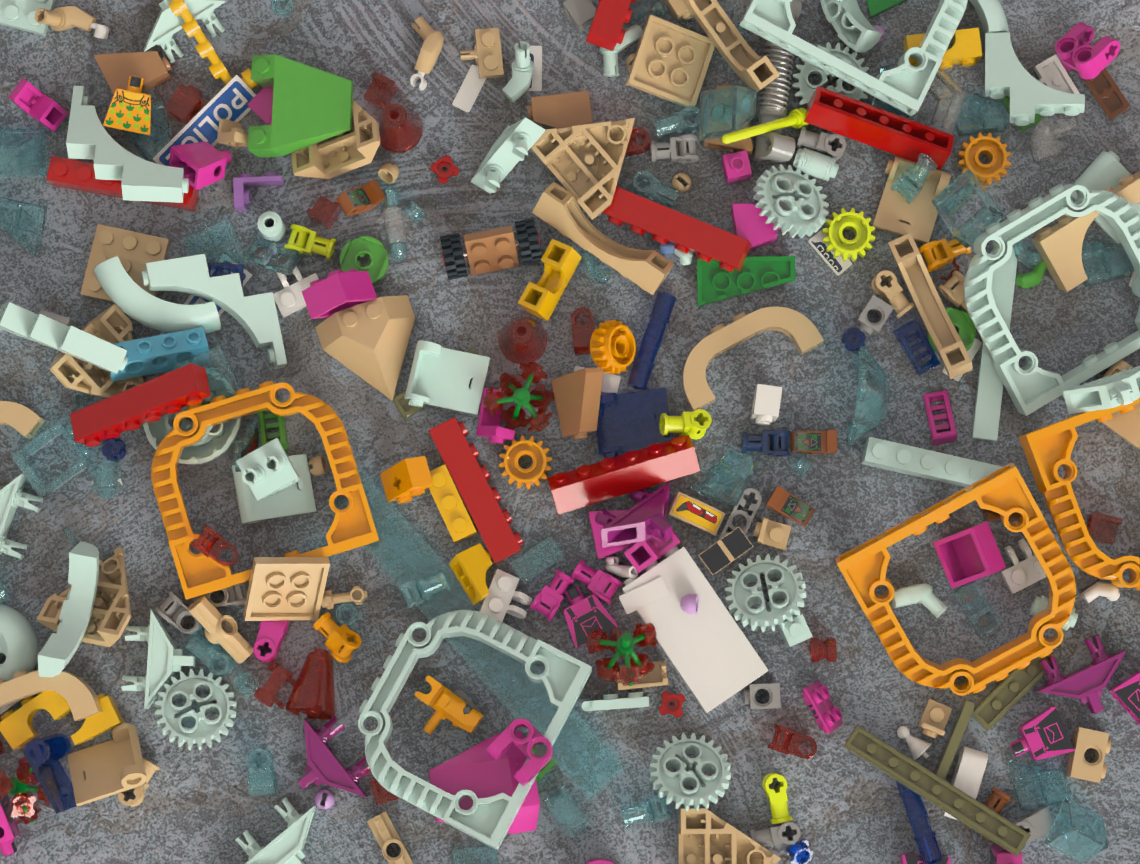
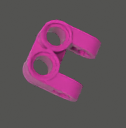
M1079 22L1056 42L1055 51L1066 70H1076L1081 79L1087 80L1098 76L1118 55L1120 43L1110 36H1104L1094 46H1090L1089 44L1094 37V29L1083 22Z
M520 718L514 720L492 742L487 752L497 760L513 744L516 745L529 758L514 776L522 786H525L551 760L553 749L550 741L530 721ZM525 727L529 730L526 738L518 739L514 735L516 729ZM540 744L546 746L547 752L544 756L537 757L533 754L535 746Z

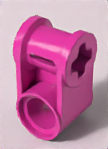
M289 620L261 621L253 648L255 656L260 661L269 663L276 659L281 643L286 635ZM268 644L272 652L266 653L264 657L260 649L261 647L265 648Z

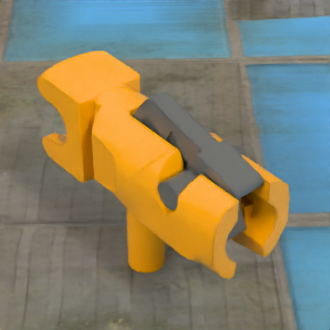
M428 675L426 681L432 687L431 692L423 694L416 691L414 694L415 697L435 710L423 730L431 735L441 719L445 720L447 718L452 722L453 726L473 733L484 717L481 710L463 690L452 692Z

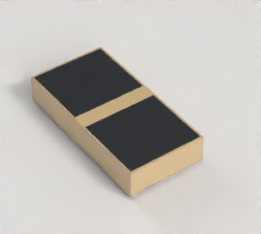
M737 527L698 556L713 576L750 550L753 545L740 527Z

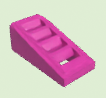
M947 390L922 394L932 445L957 441V431ZM941 400L944 402V404L930 406V402ZM945 410L946 412L943 414L932 415V412ZM947 420L948 422L940 425H935L934 423Z

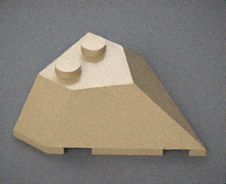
M353 100L351 130L292 152L293 174L302 177L331 179L371 163L380 145L378 122Z
M635 118L547 129L531 147L563 186L574 195L578 204L592 220L612 203Z
M408 295L383 296L336 312L315 327L324 352L338 360L343 366L393 402L410 334L416 319Z
M116 304L111 305L82 329V331L111 344L133 340L131 333L133 331L132 322ZM61 351L55 356L49 368L66 388L103 398H109L144 383L143 376L112 382L109 371Z
M121 545L113 551L115 553L104 562L99 561V577L94 607L81 642L111 647L121 637L131 618L124 553ZM69 584V588L58 596L55 593L49 597L36 619L39 623L57 632V627L61 622L59 615L64 600H67L68 592L72 587L71 584Z
M680 808L677 831L678 864H775L781 860L780 857L708 809L699 808V811H696L695 808H689L686 811L685 808Z

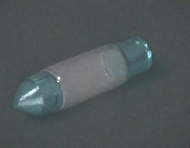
M389 185L383 191L386 199L383 200V216L387 244L389 245L390 254L398 262H401L407 253L403 211L400 206L399 192Z

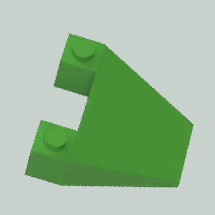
M276 54L252 56L251 79L262 88L273 87L272 125L249 126L248 151L258 158L282 157L351 130L353 82L351 80Z

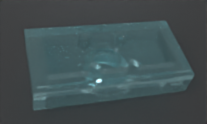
M550 536L511 562L510 565L522 583L525 584L565 556Z

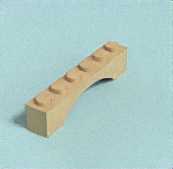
M554 181L542 193L532 212L541 221L557 229L562 235L576 242L582 249L589 251L599 258L601 262L608 264L623 277L630 279L651 295L662 285L674 265L673 262L655 250L630 248L606 237L585 217L574 195Z
M911 232L888 242L891 255L950 380L973 370L972 361L938 295Z

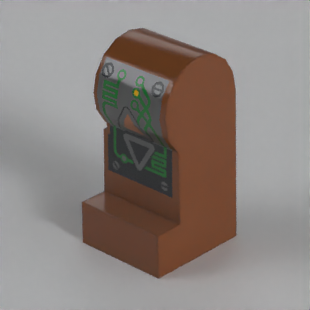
M376 179L366 185L343 192L336 200L341 205L344 214L348 217L373 210L386 199V196Z
M837 430L796 431L790 433L791 453H837Z
M778 485L765 504V507L802 527H806L815 512L813 507L799 500Z

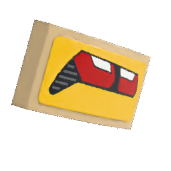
M677 491L667 514L716 536L726 513Z

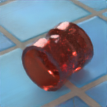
M810 638V662L817 663L823 659L827 662H836V638H827L825 642L819 638Z

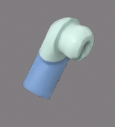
M666 242L665 245L660 244V254H675L680 258L681 265H690L692 263L693 252L682 253L674 249L675 245Z

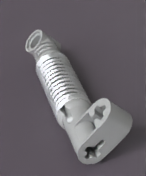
M793 0L790 3L794 21H797L802 9L801 0ZM768 40L765 42L764 46L767 49L764 52L780 76L762 88V92L758 93L761 96L758 98L760 102L757 103L759 107L756 108L758 125L787 116L786 107L788 104L786 102L789 101L788 91L790 90V80L792 79L790 75L792 74V64L794 63L792 60L794 59L793 53ZM781 129L757 135L753 161L761 164H778L789 161L795 151L794 138L781 135Z

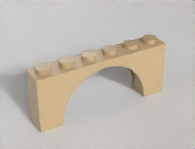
M1140 171L1134 175L1124 176L1119 180L1120 184L1115 187L1104 189L1121 196L1128 202L1140 205ZM1093 211L1082 217L1063 215L1057 220V224L1039 230L1037 232L1038 236L1032 239L1058 289L1068 292L1088 279L1082 263V244L1088 227L1099 213Z

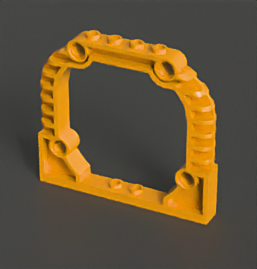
M273 381L259 384L260 389L250 391L249 388L235 391L236 396L230 398L221 395L212 398L210 404L203 406L201 403L186 406V411L177 414L174 418V429L163 438L154 454L151 466V481L186 600L250 581L252 571L250 569L232 574L229 565L222 563L209 554L211 549L210 542L205 536L194 533L179 485L177 465L183 448L201 441L206 434L207 428L268 409L273 414L281 417L300 413L317 428L323 440L337 491L333 492L329 499V506L335 513V517L329 531L325 535L328 546L299 554V550L285 553V557H329L379 541L345 427L340 417L327 403L315 396L295 392L288 383L274 384ZM285 389L289 391L290 397L286 402L276 400V394L279 390ZM185 418H190L193 421V428L189 431H182L180 428V423ZM339 496L347 497L349 500L347 508L342 510L336 508L334 504L335 499ZM195 540H201L204 544V549L199 554H194L191 551V543Z
M1140 398L1127 405L1082 412L1019 436L1039 493L1043 492L1057 534L1070 560L1089 575L1111 580L1116 587H1135L1136 590H1140V558L1131 555L1110 558L1097 548L1090 537L1071 486V482L1076 478L1078 471L1075 463L1070 460L1074 444L1078 438L1075 427L1098 419L1099 423L1113 418L1112 413L1119 410L1121 414L1135 409L1134 405L1140 403ZM1060 465L1065 469V476L1063 478L1057 472ZM1125 569L1130 575L1127 582L1122 577Z
M1013 462L835 558L840 571L897 669L907 678L918 684L940 689L950 687L953 693L962 696L971 692L978 693L985 689L986 684L991 681L1003 680L1009 675L1008 672L1016 668L1020 670L1027 667L1031 663L1030 661L1038 656L1043 658L1051 654L1053 649L1063 641L1064 634L1061 627L1069 619L1076 597L1075 577L1070 564ZM976 500L980 508L999 513L1001 521L1009 531H1022L1045 573L1050 588L1048 606L1031 618L1027 633L973 662L965 658H955L939 665L922 657L915 649L889 604L894 597V588L889 578L886 577L887 566L891 558L887 547L911 534L916 536L927 530L926 526L933 522L938 524L947 520L950 517V513ZM1018 512L1021 514L1018 522L1010 523L1008 521L1012 513ZM878 585L887 586V591L884 594L877 595L874 593ZM1054 628L1055 633L1052 637H1043L1046 629ZM958 676L967 677L965 683L961 685L954 684V680Z

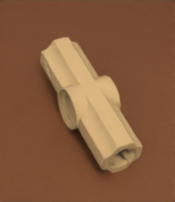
M204 595L197 598L188 608L189 612L205 628V636L209 642L220 644L238 664L244 662L253 653V647L237 631L238 626L233 617L222 615Z
M387 811L367 821L382 850L383 856L389 864H414L405 843L401 840ZM390 843H397L400 846L401 853L399 856L393 857L388 853L387 849Z

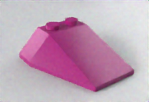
M521 730L515 731V737L524 739ZM495 734L428 771L430 784L452 795L467 789L473 791L478 799L495 796L502 792L512 797L519 784L514 776L523 767L527 756L513 744L500 758L495 760L487 752L488 747L500 735ZM536 779L507 832L508 834L536 830L540 807ZM469 797L463 798L460 801V808L463 810H469L473 806V800ZM435 817V821L445 823L443 820Z

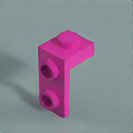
M484 387L476 435L488 438V442L503 444L504 440H514V430L500 427L503 403L484 405V401L504 398L505 393L500 390Z

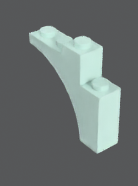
M1010 32L985 33V97L1002 99L1005 96H1010V123L1026 126L1029 123L1035 122V114L1052 116L1057 113H1065L1068 116H1076L1079 113H1084L1085 94H1072L1055 90L1039 82L1027 72L1013 50Z

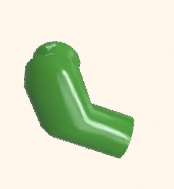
M1036 260L1032 272L1017 274L1015 284L1023 289L1039 285L1047 268L1044 261Z

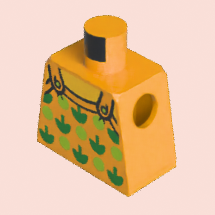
M129 75L127 90L116 88L103 126L150 135L151 95L141 93L144 78Z

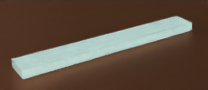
M1012 247L1009 259L993 271L991 287L996 307L1009 331L1019 248ZM982 340L971 438L996 442L1003 382L993 366V359Z

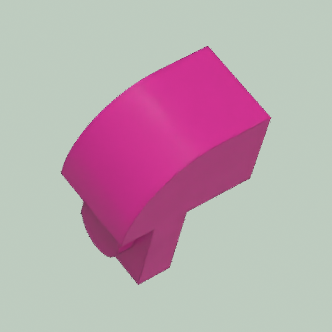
M24 78L20 80L8 96L22 111L53 132L56 131L68 114L58 103L41 93Z
M672 528V537L666 542L652 536L646 541L637 542L624 552L638 573L682 542Z

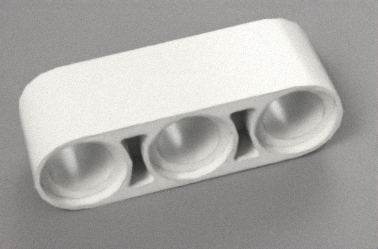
M963 746L951 781L953 786L975 800L986 768L988 753ZM943 811V816L957 820L950 814Z

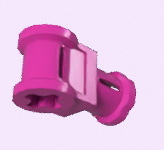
M581 559L570 576L572 579L576 578L587 585V589L592 594L609 605L612 603L611 598L618 587L623 586L622 582L600 569L596 571L586 565L583 559ZM581 572L586 573L587 575H589V576L592 577V578L587 577L586 575H584V574L581 573ZM609 584H611L610 587H609V589L607 590V592L604 593V591H605V589L607 588V586H608Z
M558 569L555 570L556 575L550 584L544 586L529 607L530 610L535 609L547 617L549 622L560 608L561 602L564 599L563 594L569 585L575 582V580ZM562 580L563 582L561 583L559 588L555 590L560 581ZM540 603L545 604L546 606H548V607L551 608V609H550V610L547 609L546 607H544V606L541 605Z

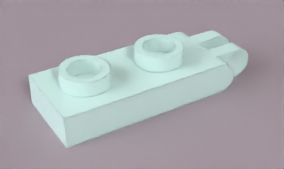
M643 692L628 693V698L618 699V694L603 695V700L584 701L581 707L584 711L649 707V697H643Z

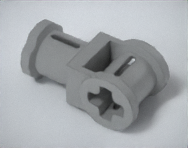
M802 126L796 147L809 148L839 160L846 149V140L839 134H827L824 132L818 134L808 131L806 127ZM833 143L837 144L836 151L831 150Z
M697 135L671 137L669 142L655 143L654 140L650 141L651 162H656L659 159H671V163L678 162L683 164L699 161L695 142L698 140Z
M785 822L781 826L758 831L750 829L751 839L763 847L778 844L792 845L801 836L799 827L793 822ZM786 826H790L791 830L796 831V835L792 836L791 841H788L787 837L782 836V832L786 831Z

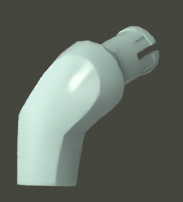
M632 25L623 29L626 31L621 45L617 43L613 51L602 47L599 48V52L603 55L604 77L619 76L618 54L626 47L640 40L643 30L639 25Z
M520 41V49L518 43L514 46L515 60L512 63V78L502 89L505 96L513 103L529 90L534 70V63L530 60V44L525 41Z
M927 583L915 584L895 590L894 597L889 602L892 609L922 603L936 618L948 608L947 605L936 597L932 592V586Z

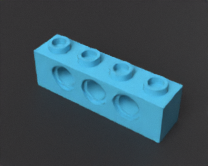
M199 327L114 343V345L127 350L125 356L128 357V361L123 371L118 370L117 374L109 373L113 382L171 371L190 363L195 365L209 363V346L204 328Z

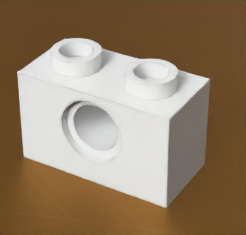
M757 384L754 390L750 418L756 420L755 424L770 426V423H775L779 417L782 387Z

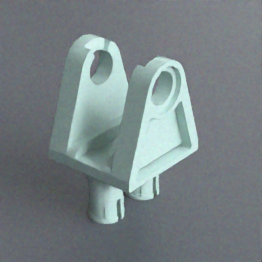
M278 438L236 461L242 472L243 482L249 484L257 501L282 492L296 484L299 480V476Z

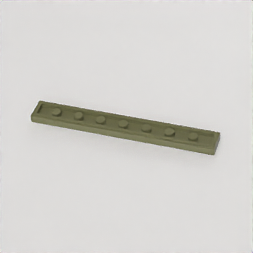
M858 725L855 726L843 745L844 748L1016 857H1018L1031 836L1025 830Z

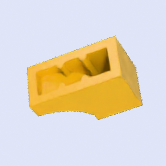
M481 543L456 554L449 563L473 605L482 602L490 593L486 585V571L493 563L490 554L482 547Z
M97 695L103 712L85 719L82 727L75 734L71 735L74 745H81L124 723L112 696Z

